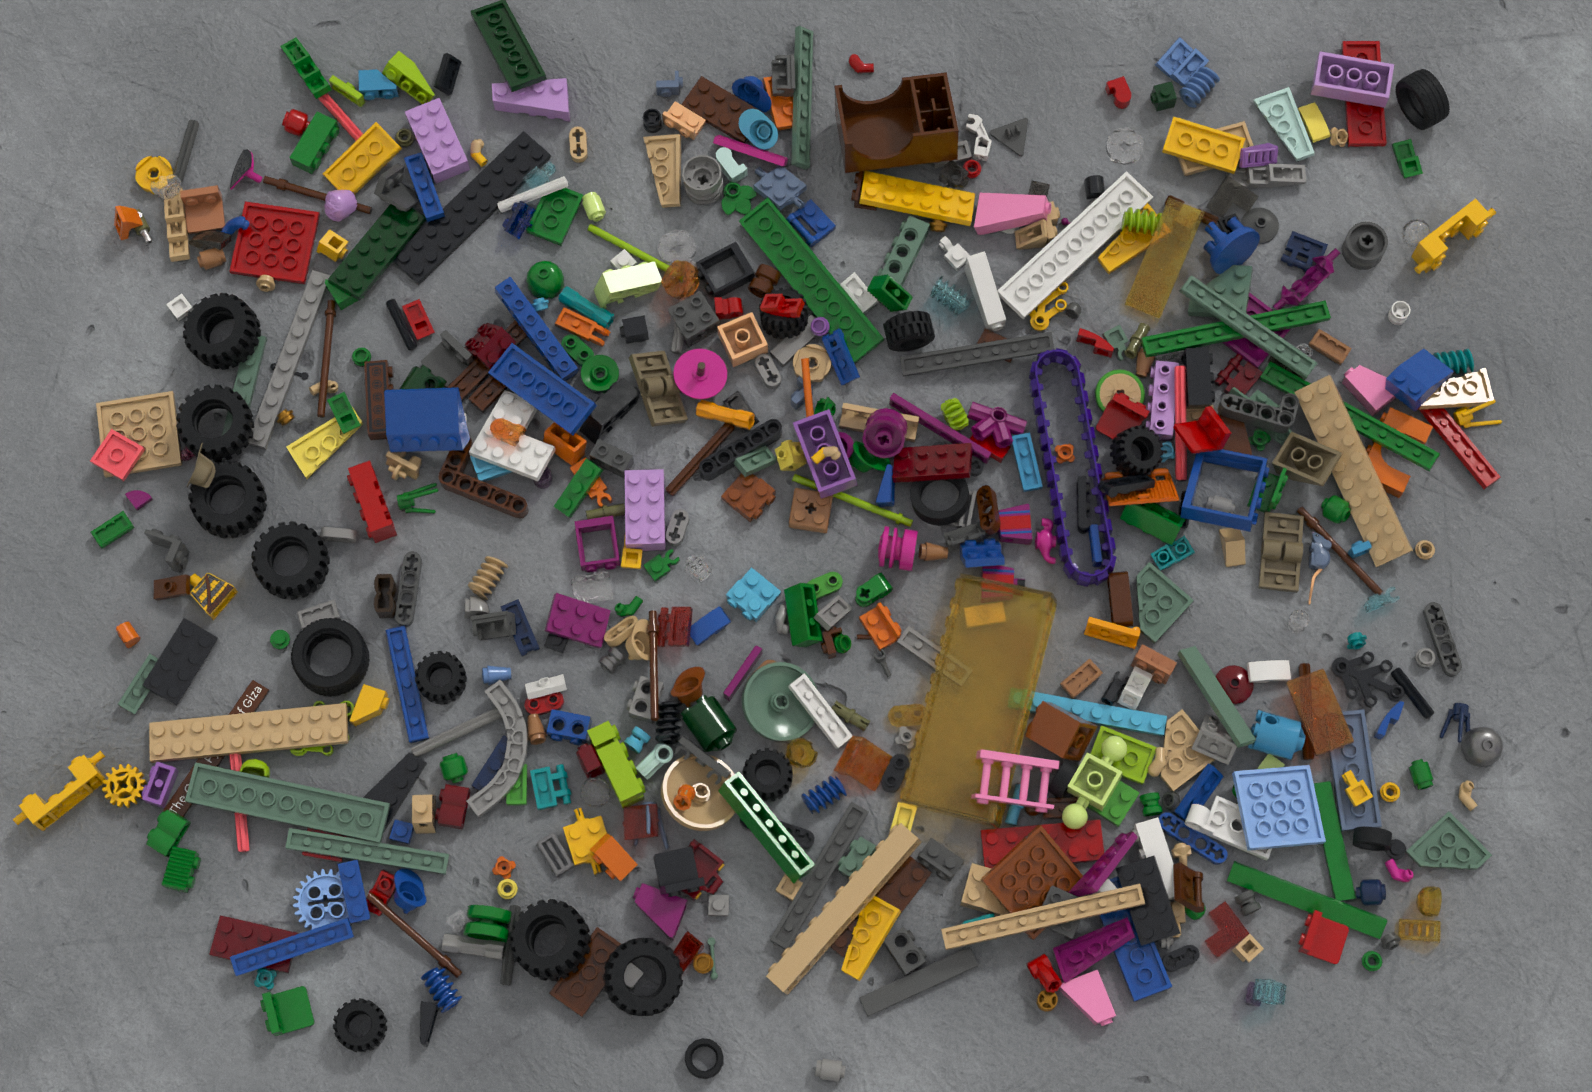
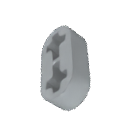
M758 355L755 359L757 372L767 388L776 389L781 384V376L769 355ZM761 360L767 362V370L763 365H760ZM769 373L773 378H776L775 383L769 381Z
M683 509L675 510L671 515L666 531V540L671 546H679L683 542L687 530L689 516ZM683 515L685 521L681 520L680 525L677 526V519L675 517ZM675 530H678L677 535L680 538H676L675 541H672L670 535H674Z
M322 527L320 537L325 541L355 543L358 532L345 528Z

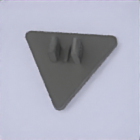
M1023 118L990 131V135L1017 155L1023 156L1028 119Z

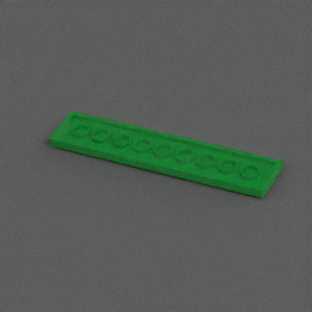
M768 197L739 220V223L792 288L804 296L807 306L815 316L828 320L830 324L828 332L833 334V331L837 329L842 330L844 340L855 364L884 341L882 335Z

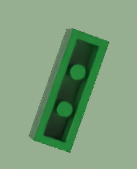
M318 111L316 112L289 157L293 166L310 174H313L314 170L319 168L321 158L324 154L328 153L330 143L339 134L340 129L337 120Z
M1156 503L1126 505L1120 517L1128 525H1133L1144 533L1151 534L1170 545L1174 543L1185 522V518H1181L1180 515Z
M798 583L784 589L792 646L809 647L821 642L820 624L814 619V616L818 613L814 584Z

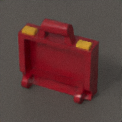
M693 839L688 847L693 849L698 877H704L705 885L699 886V891L688 893L687 889L681 891L695 901L701 896L702 891L712 895L715 894L723 884L717 872H720L725 865L723 860ZM713 877H715V881L711 884L709 888H707L706 886L713 879Z

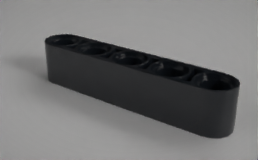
M770 419L703 459L699 464L701 478L706 481L713 480L733 468L736 458L765 445L769 446L779 440L782 436L781 422L776 419ZM771 427L778 429L776 433H771L768 430ZM755 437H760L762 441L759 443H755L752 441V439ZM738 447H744L746 449L743 453H739L736 451ZM721 457L729 458V461L726 463H722L719 460ZM705 467L713 468L709 473L703 471Z

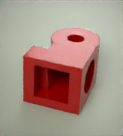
M1124 76L1108 81L1105 87L1107 95L1113 94L1116 107L1120 109L1127 108L1132 95Z
M714 298L715 312L719 320L737 318L743 315L741 298Z

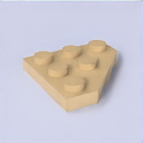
M1183 709L1167 720L1163 745V748H1165V768L1160 773V778L1171 791H1176L1202 771L1207 764L1215 761V759L1192 749L1199 729Z

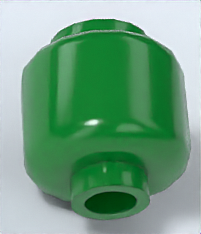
M1337 495L1331 496L1329 499L1325 498L1321 504L1323 517L1335 524L1346 522L1351 514L1349 502Z
M454 753L442 757L443 761L440 762L439 766L444 780H451L452 784L464 780L463 776L468 773L464 756Z

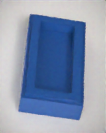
M1091 524L1088 533L1092 564L1094 567H1101L1102 554L1098 524Z

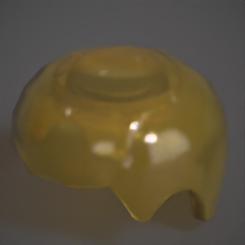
M796 738L787 745L786 757L794 767L807 768L816 762L818 752L814 751L812 742L803 738Z
M1433 886L1422 888L1416 898L1419 912L1428 917L1439 915L1442 903L1441 889Z

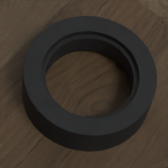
M965 478L943 480L952 483L959 491L956 503L943 511L931 510L921 501L924 488L930 483L939 480L912 482L910 489L912 507L922 521L931 525L943 526L954 523L965 514L970 501Z

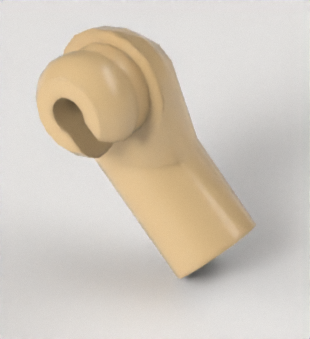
M328 380L327 393L337 392V382ZM320 382L309 387V391L313 396L319 393Z
M1467 780L1461 783L1459 787V799L1469 811H1472L1478 805L1471 798L1474 784Z

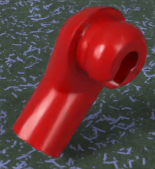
M852 54L849 57V65L855 72L874 73V63L864 64L856 54Z

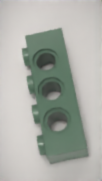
M910 215L907 221L903 220L899 229L901 233L899 237L896 236L892 243L894 248L891 253H887L884 259L886 264L883 269H879L877 275L888 274L899 285L903 286L929 233L930 224ZM907 236H912L914 240L908 241L905 238ZM900 252L906 253V256L900 257L897 254ZM896 268L899 271L897 273L890 272V269Z

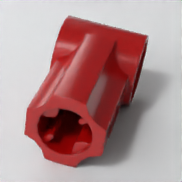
M1045 954L1027 963L1031 975L1035 980H1039L1046 992L1054 993L1059 990L1062 982Z

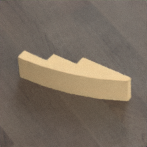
M183 188L164 190V212L171 262L190 259L185 206L180 197V191Z

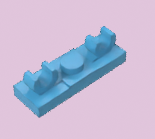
M1030 432L1012 436V447L1023 492L1042 489L1043 485Z

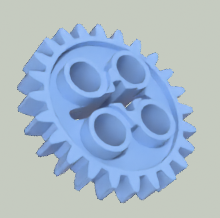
M322 869L321 875L313 871V878L306 875L307 883L300 881L303 887L302 889H295L300 894L299 896H293L298 901V903L293 904V907L299 908L295 915H302L298 921L300 923L306 921L304 926L306 929L312 926V929L349 918L339 871L336 875H333L332 869L329 870L328 874ZM333 886L341 888L340 893L336 896L330 894V889ZM314 888L320 889V895L317 898L310 897V892ZM325 897L330 901L344 898L343 902H329L327 907L322 903L312 906L308 905L309 902H323ZM335 906L343 908V912L339 916L332 914V909ZM316 908L322 909V915L319 918L312 917V911Z

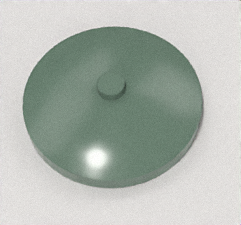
M774 662L757 669L748 678L742 692V710L750 727L763 738L776 742L790 741L804 735L813 726L815 721L788 687V685L805 673L817 689L812 678L803 669L791 663Z

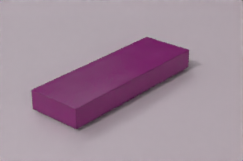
M757 645L753 648L724 690L725 699L730 701L763 654L762 648Z

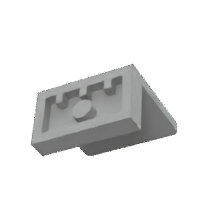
M1205 714L1192 749L1229 765L1237 746L1219 718L1214 715L1209 716Z

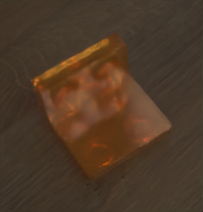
M853 736L848 742L834 771L841 775H848L871 791H875L892 756L864 737Z

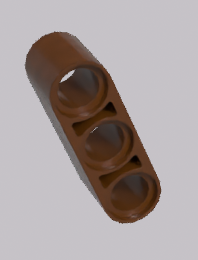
M1128 572L1108 573L1107 585L1111 622L1125 627H1132L1133 612Z

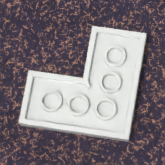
M504 390L469 450V454L480 460L539 481L556 449L553 445L523 435L537 409L517 394Z

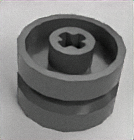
M1372 222L1357 223L1349 230L1344 240L1342 255L1345 261L1353 268L1359 270L1371 269L1381 261L1388 246V237L1384 229L1378 224Z

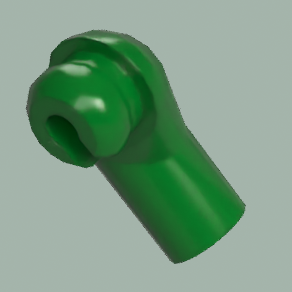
M635 596L630 604L618 603L615 605L614 610L621 617L632 616L641 606L643 600Z

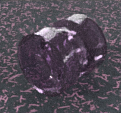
M546 467L539 481L533 480L536 487L545 489L552 484L553 479L550 469Z

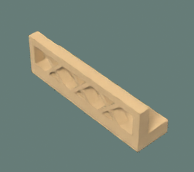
M843 403L839 428L864 433L868 417L878 409ZM902 414L908 426L905 440L915 442L919 417Z

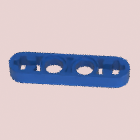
M1169 812L1162 813L1159 816L1163 832L1180 843L1190 845L1191 850L1215 865H1220L1227 859V850L1222 845L1203 833L1189 828L1180 818ZM1162 818H1170V824L1174 826L1176 822L1179 824L1174 832L1171 831L1174 828L1171 825L1166 827L1163 825L1164 821ZM1186 828L1189 831V837L1181 838L1178 830ZM1197 839H1203L1206 842L1205 849H1198L1195 842ZM1210 845H1212L1214 847L1211 850L1214 852H1218V850L1221 851V856L1223 857V859L1218 858L1217 860L1214 858L1215 854L1210 851L1209 854H1206L1205 852L1209 849Z

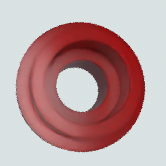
M968 160L963 165V174L968 178H976L981 173V165L976 160ZM969 168H974L975 171H974V172H970L968 169H969Z

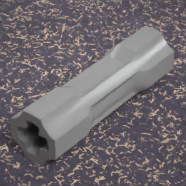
M444 934L442 951L503 960L505 942Z

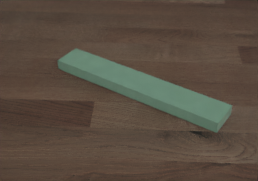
M1196 646L1180 650L1177 655L1237 748L1253 744L1256 738Z

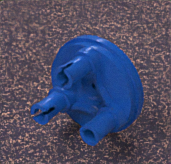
M1233 217L1227 222V226L1232 230L1229 234L1222 232L1215 222L1208 224L1211 228L1205 227V231L1214 239V242L1212 240L1208 241L1203 249L1210 255L1211 267L1217 274H1222L1233 265H1242L1253 254L1259 244V233L1255 229L1244 227L1237 217Z

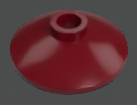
M1226 666L1215 676L1233 704L1243 703L1252 694L1254 685L1252 682H1249L1248 671L1240 666ZM1236 680L1238 686H1233L1231 681Z

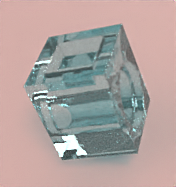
M1256 979L1253 999L1265 1004L1284 1005L1287 985L1272 979Z

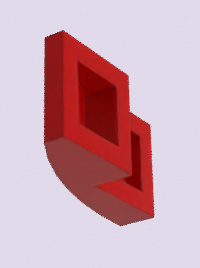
M765 294L760 310L776 316L799 318L805 303L802 298L785 299L783 294Z
M420 299L402 306L417 340L435 333Z
M1079 329L1077 342L1094 346V354L1112 357L1114 348L1105 339L1088 330Z

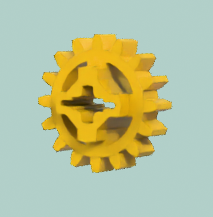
M119 764L118 770L112 767L113 773H106L108 780L102 781L106 785V787L102 788V791L107 793L104 797L107 800L111 799L110 803L112 805L117 803L119 808H122L123 804L129 808L131 802L136 805V799H142L143 797L141 792L144 787L142 786L147 784V781L142 779L144 774L142 772L138 773L139 769L137 767L132 769L130 764H127L126 768ZM137 780V788L135 789L134 783ZM114 783L115 789L112 792V784ZM123 783L128 785L126 789L121 787Z

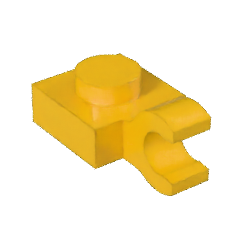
M1351 770L1341 775L1344 782L1349 786L1344 791L1354 807L1373 797L1364 780L1357 782Z

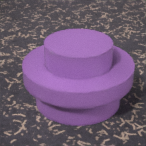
M817 317L811 322L813 334L824 336L828 333L830 324L827 319Z

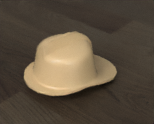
M640 619L636 622L632 634L626 640L625 647L629 660H650L649 635L647 634L649 621L646 619Z

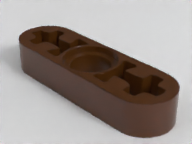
M984 485L976 493L980 526L987 534L992 535L999 530L1001 525L995 491L990 486ZM992 506L991 510L985 513L986 509Z

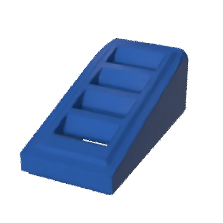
M891 464L886 466L876 498V504L879 507H894L895 483L892 479L893 466Z

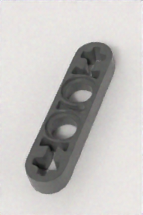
M414 551L408 552L403 559L395 612L397 623L400 626L405 625V627L410 626L414 620L422 559ZM412 557H415L418 561L413 564L414 571L410 570L411 564L408 561L412 560ZM408 575L415 576L413 584L405 583V578ZM405 594L413 596L410 603L402 602V597ZM401 606L407 608L406 613L409 618L405 622L399 618L404 615V609Z
M1431 602L1424 608L1423 615L1442 670L1447 676L1453 677L1461 671L1462 663L1441 605ZM1431 607L1433 610H1437V613L1435 614L1436 620H1441L1436 621L1434 623L1431 622L1435 619L1432 613L1429 614ZM1436 625L1444 628L1445 632L1443 635L1435 633L1434 627ZM1448 644L1451 647V652L1443 653L1440 648L1441 645ZM1450 661H1451V664H1452V665H1456V666H1457V667L1454 669V671H1453L1452 669H1448V666L1450 665Z

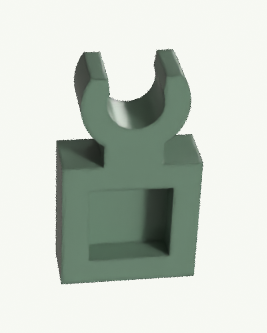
M1118 325L1103 333L1102 336L1117 350V359L1122 361L1124 359L1122 352H1125L1127 349L1125 343L1129 342L1121 326Z

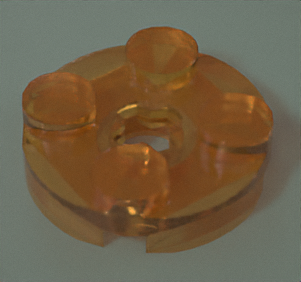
M675 260L668 267L661 280L666 293L675 299L693 295L699 286L698 269L687 261ZM683 276V283H678L679 278Z

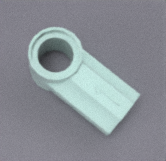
M658 743L636 766V769L648 780L658 769L672 759V749L666 743ZM666 748L668 749V754L663 758L659 757V750Z

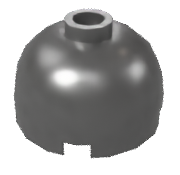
M1477 727L1464 735L1461 750L1469 763L1474 766L1483 767L1493 764L1500 758L1503 751V743L1499 734L1493 729Z

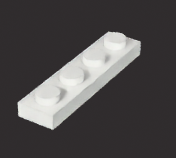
M805 673L788 685L789 689L835 749L853 737Z

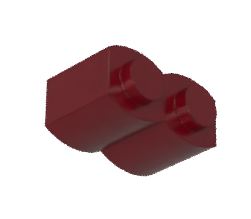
M586 743L578 747L576 756L587 779L592 780L604 774V766L594 745Z
M446 784L445 788L441 789L439 801H442L440 808H437L435 820H438L439 826L463 830L468 808L467 800L470 798L471 793L469 788Z

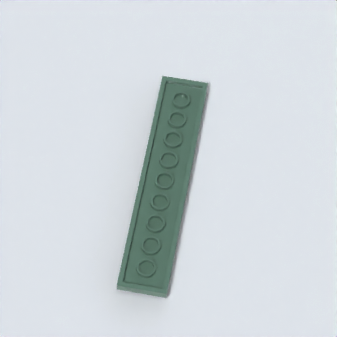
M196 762L185 798L187 803L378 843L382 841L391 805L386 802Z

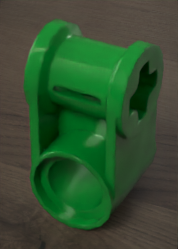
M878 573L857 588L855 601L860 607H868L888 595L893 590V587L882 573Z

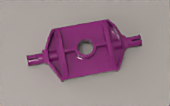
M1334 248L1326 256L1312 258L1316 265L1310 267L1301 279L1296 280L1292 284V288L1289 290L1283 285L1282 297L1273 307L1276 310H1280L1286 304L1299 306L1300 302H1303L1309 293L1314 291L1324 279H1328L1330 274L1334 273L1332 261L1341 253Z

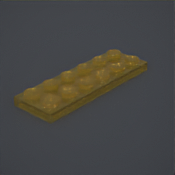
M1172 198L1168 199L1125 305L1159 319L1161 318L1205 214L1204 211Z

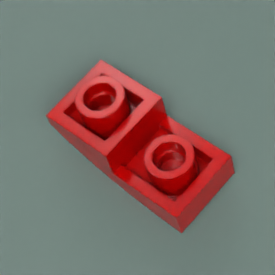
M384 869L381 870L369 894L372 892L384 904L388 905L396 890L394 874ZM367 900L368 910L381 916L382 912Z

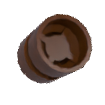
M760 264L755 272L756 278H753L748 286L749 292L756 297L764 298L765 294L771 293V290H774L773 286L778 284L781 278L780 272L769 265Z

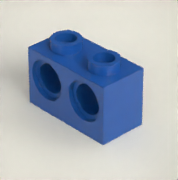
M552 709L547 727V735L554 741L561 742L564 739L569 740L574 745L586 744L588 741L587 730L590 729L592 723L591 717ZM556 723H563L564 728L557 731L554 729ZM578 726L584 728L581 734L573 733L574 728Z

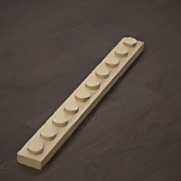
M1136 884L941 929L945 949L949 950L1145 905L1141 885Z

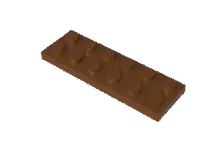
M909 856L875 896L900 909L901 915L931 876L932 872ZM859 915L830 946L832 950L844 959Z

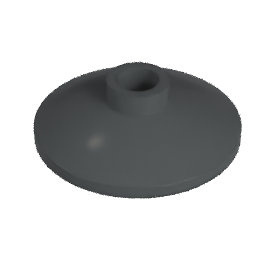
M1265 208L1249 210L1241 221L1244 227H1250L1259 233V243L1271 241L1277 235L1279 229L1277 217ZM1258 221L1264 222V225H1259Z

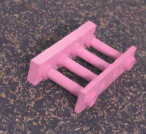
M982 749L977 751L976 759L982 760L983 770L980 794L975 793L971 795V799H977L976 803L989 804L990 801L1036 808L1035 812L1047 813L1048 810L1054 809V805L1046 804L1050 773H1052V770L1059 769V761ZM994 762H1000L1001 766H1003L999 797L988 795L991 765ZM1013 764L1020 765V769H1022L1019 800L1007 798L1010 770ZM1033 767L1040 768V772H1042L1038 802L1027 801L1030 770H1033Z

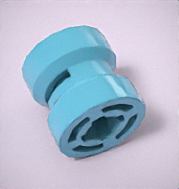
M635 726L631 736L624 740V744L639 754L643 749L644 743H648L651 737L645 731Z

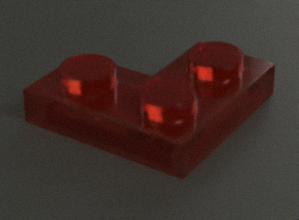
M1226 901L1208 913L1220 929L1204 941L1216 958L1249 935V932Z

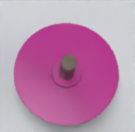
M693 349L679 357L674 366L673 376L676 386L686 396L694 399H708L717 395L724 388L727 381V368L724 361L716 353L707 349Z

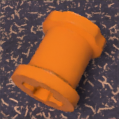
M687 784L679 787L678 795L675 796L673 801L677 809L684 811L690 808L691 800L696 795L695 789Z

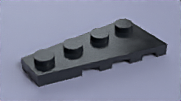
M410 752L363 797L391 804L384 832L427 765L425 761Z

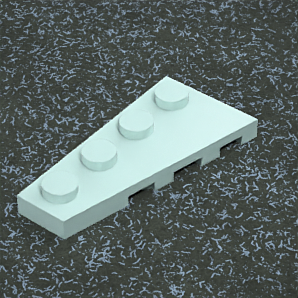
M1289 87L1254 99V104L1296 162L1314 156L1313 147Z

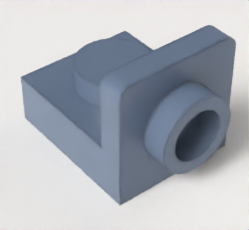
M800 376L797 378V386L800 389H797L791 395V406L795 410L805 403L803 379Z

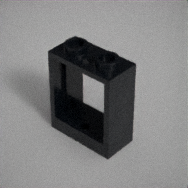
M737 242L696 262V275L699 280L703 279L706 284L704 288L709 296L712 295L713 298L722 297L755 278V272ZM733 256L743 276L716 289L705 270Z

